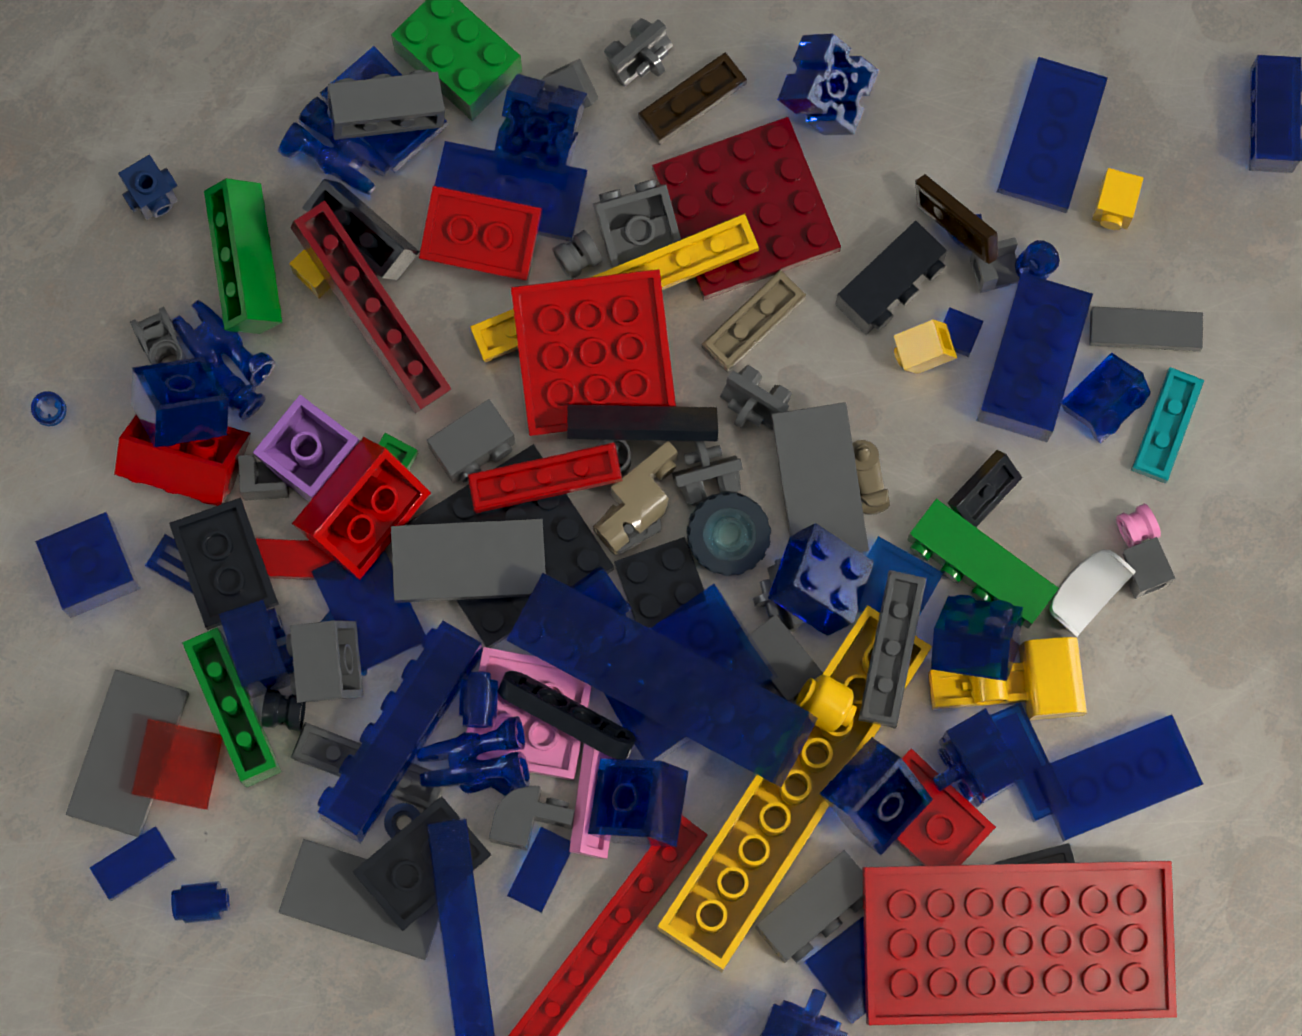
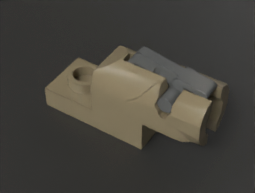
M669 441L624 476L622 482H617L611 487V496L619 505L615 506L613 504L603 517L593 525V530L613 555L623 554L661 531L660 518L664 516L667 510L669 498L654 479L658 478L660 481L665 479L677 467L675 462L678 460V451Z

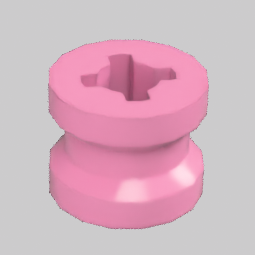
M1145 503L1137 506L1135 512L1131 514L1122 513L1116 517L1120 534L1129 548L1140 544L1146 539L1160 538L1161 536L1158 522L1151 509Z

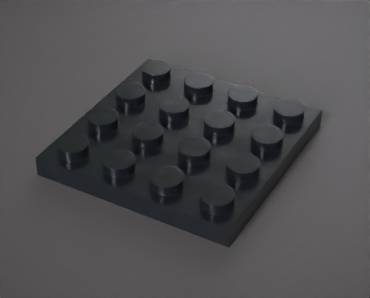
M533 444L496 468L543 457ZM468 484L407 523V525L543 519L546 596L456 600L487 648L495 646L614 570V565L567 494L476 513Z

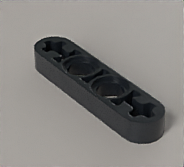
M517 671L505 672L498 689L499 695L504 700L609 757L619 760H625L629 757L636 741L632 732L526 674Z

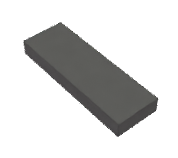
M1092 307L1090 313V346L1200 352L1203 348V312Z

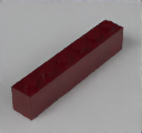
M323 201L295 219L290 227L415 414L449 392L451 387L326 201Z

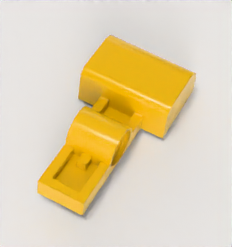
M1060 637L1024 641L1018 646L1020 663L985 662L974 664L970 667L930 670L928 677L932 710L1025 702L1027 721L1084 716L1087 714L1078 638Z

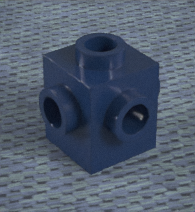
M150 154L118 173L127 189L122 194L133 213L140 210L146 220L153 216L157 218L165 215L172 209L173 204L178 202L173 192V189L178 187L177 183L167 168L160 171Z

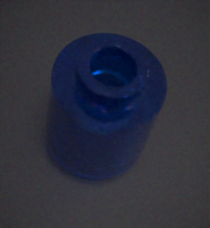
M468 672V678L460 680L459 717H462L463 727H493V719L497 718L499 681L491 679V673Z
M219 881L181 885V889L172 890L171 905L174 920H184L185 924L222 920L224 911H230L228 888H222Z

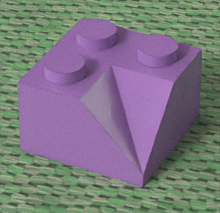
M299 395L253 451V454L286 485L310 502L360 440L303 396Z

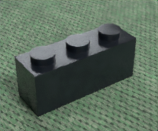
M323 179L302 207L308 212L323 201H326L369 267L381 278L398 280L420 252L341 182Z
M915 220L837 294L835 305L865 335L874 327L879 331L893 318L894 315L891 311L900 303L904 306L909 304L920 291L917 287L926 278L932 281L943 271L946 266L943 262L947 250Z

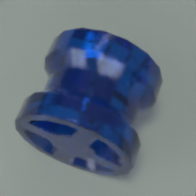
M1036 240L1030 243L1017 257L1015 262L1016 273L1025 283L1030 285L1041 284L1058 268L1060 262L1059 253L1051 243L1044 240ZM1030 260L1034 261L1038 267L1036 268Z

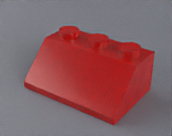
M145 401L119 437L114 475L127 478L134 483H143L163 489L167 493L180 494L197 499L204 504L218 506L224 503L234 487L239 472L238 456L245 454L251 433Z
M363 437L291 524L320 550L356 578L361 579L391 543V526L405 525L431 492L386 448Z

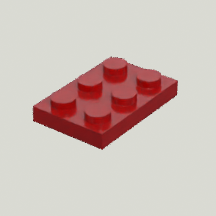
M433 186L419 259L528 281L542 208Z
M912 748L859 803V806L923 866L961 865L996 828L994 824Z

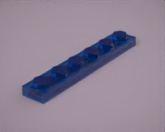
M460 818L426 823L454 1036H495L467 819Z

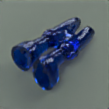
M319 97L314 98L306 105L299 116V123L301 125L294 122L278 147V152L286 158H294L300 153L311 157L325 174L332 175L346 185L367 195L373 193L376 186L370 179L359 172L363 164L381 176H385L390 169L385 160L359 137L334 140L331 119L328 115V105ZM305 128L316 131L329 139L333 147L325 146Z
M197 300L191 307L202 322L201 325L193 329L180 315L172 320V324L194 357L195 365L199 366L203 371L210 373L217 383L214 389V397L221 407L231 406L242 400L248 394L249 388L224 363L222 355H226L234 362L253 388L261 385L275 368L276 362L266 352H260L255 355L250 353L243 346L238 332L225 331L223 319L208 305Z
M519 716L505 719L493 731L481 735L463 732L458 737L418 749L416 755L417 760L420 762L446 759L449 761V768L421 773L419 775L421 786L443 788L465 785L472 787L488 778H504L513 788L529 787L530 772L525 755L518 751L525 749V734ZM497 750L518 751L486 760L477 759L480 754Z

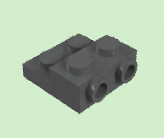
M655 179L640 182L634 185L635 192L621 195L620 189L599 194L600 202L593 203L611 268L681 240L668 189L665 184L657 185Z

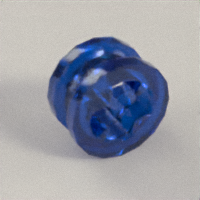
M253 384L243 387L229 403V408L232 411H239L238 416L241 420H246L254 415L266 400L262 393L257 394L255 392L256 387Z
M44 391L37 394L33 399L31 413L41 425L55 426L65 418L67 406L58 394ZM49 400H55L54 407L58 412L55 416L48 414V418H43L44 412L40 408L43 402L50 404Z

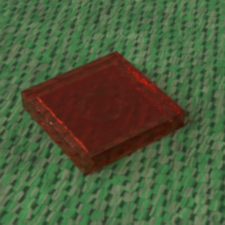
M147 719L131 795L208 810L223 740L221 734Z

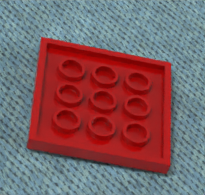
M660 269L511 287L529 436L566 432L567 405L676 406Z

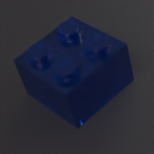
M205 357L132 368L131 405L154 447L173 446L178 443L208 440L227 435L229 398Z
M107 512L35 541L62 610L70 618L141 589L116 525Z
M814 523L789 537L768 599L819 632L829 636L854 623L874 561L820 525Z
M969 595L948 596L934 627L931 670L1007 681L1020 646L1023 607L1013 606L1012 603L1003 600L993 602L975 600V598Z
M260 600L219 614L241 686L251 699L264 695L267 689L279 690L290 686V675L294 672L293 657H290L286 644L282 645L280 638L287 635L282 619L277 614L276 609H269L264 600Z
M873 737L819 793L849 831L879 855H882L933 800L903 759Z
M600 758L588 834L616 844L677 847L689 771L658 760Z

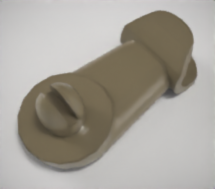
M857 440L852 444L863 513L878 514L890 507L889 490L884 488L879 451L870 441Z

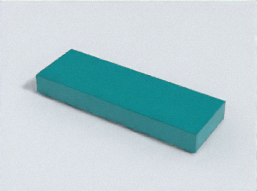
M1169 367L1131 471L1162 483H1167L1205 380Z

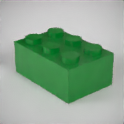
M426 0L391 34L394 51L415 70L438 71L442 94L471 121L522 72L521 55L459 0Z

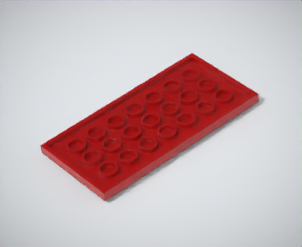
M1172 861L862 867L866 1024L869 1026L1177 1018Z

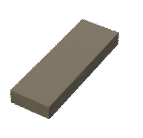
M778 271L702 343V348L728 373L806 299V294L783 271Z

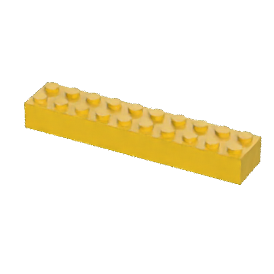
M868 605L822 674L852 689L854 694L853 705L857 707L852 721L846 727L841 725L833 732H826L804 720L800 716L799 709L657 927L658 931L720 972H723L881 728V725L858 721L880 615L878 611ZM917 636L914 639L905 689L932 648L931 645Z

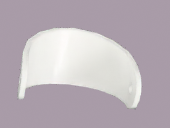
M1101 550L1092 554L1081 562L1058 587L1059 589L1051 600L1049 608L1051 615L1074 636L1078 637L1090 621L1136 571L1111 550Z

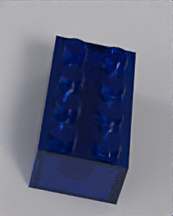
M1021 273L976 421L1048 442L1054 431L1093 293Z

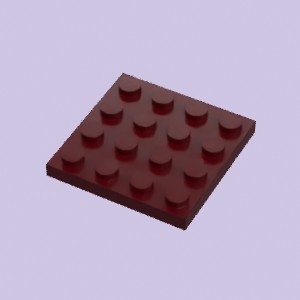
M789 117L652 165V171L657 184H665L667 186L681 240L745 214L758 244L759 251L695 277L703 300L771 277L780 270L784 272L841 251L840 242Z

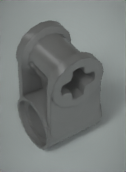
M165 307L159 308V313L138 322L134 319L130 321L143 351L146 352L159 378L165 382H176L182 379L187 373L188 362ZM169 355L177 356L176 361L171 366H160L164 357Z

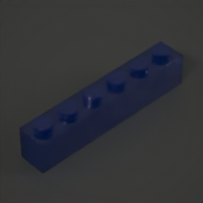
M442 621L437 629L431 628L422 642L424 650L417 660L411 659L401 675L403 682L396 692L391 690L387 694L380 707V710L383 711L375 724L370 722L361 734L359 740L362 743L355 755L349 754L343 761L338 772L341 776L333 788L328 786L319 798L317 806L320 807L318 814L321 820L360 844L481 659L482 643L445 621Z

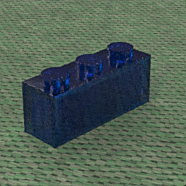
M1257 55L1250 68L1249 171L1293 173L1300 161H1302L1301 57Z

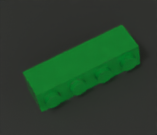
M225 178L204 190L224 330L261 334L283 323L261 183Z
M937 498L908 536L907 540L912 543L910 549L917 556L925 561L932 558L943 567L940 571L947 578L957 584L961 580L973 588L971 594L978 601L987 606L991 602L1004 611L1001 616L1016 628H1020L1023 625L1029 629L1059 589Z
M216 627L182 642L240 782L244 786L250 787L281 773V768L223 633Z

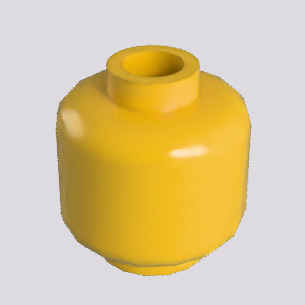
M820 675L816 679L809 678L801 688L796 700V704L800 706V716L826 732H833L841 725L848 726L857 709L853 705L854 694L852 689L827 675Z

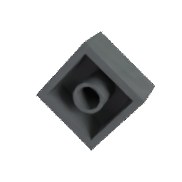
M334 620L290 625V634L287 635L286 646L289 656L293 657L294 672L290 675V687L293 695L297 697V703L364 697L356 621Z

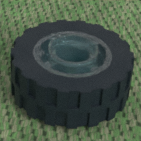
M725 491L715 495L712 494L704 501H700L689 517V524L686 530L688 546L695 559L709 571L722 574L723 576L744 574L745 571L755 568L756 564L766 556L765 552L771 542L769 519L757 502L741 493ZM727 523L735 524L739 531L737 539L730 544L722 543L719 539V530Z

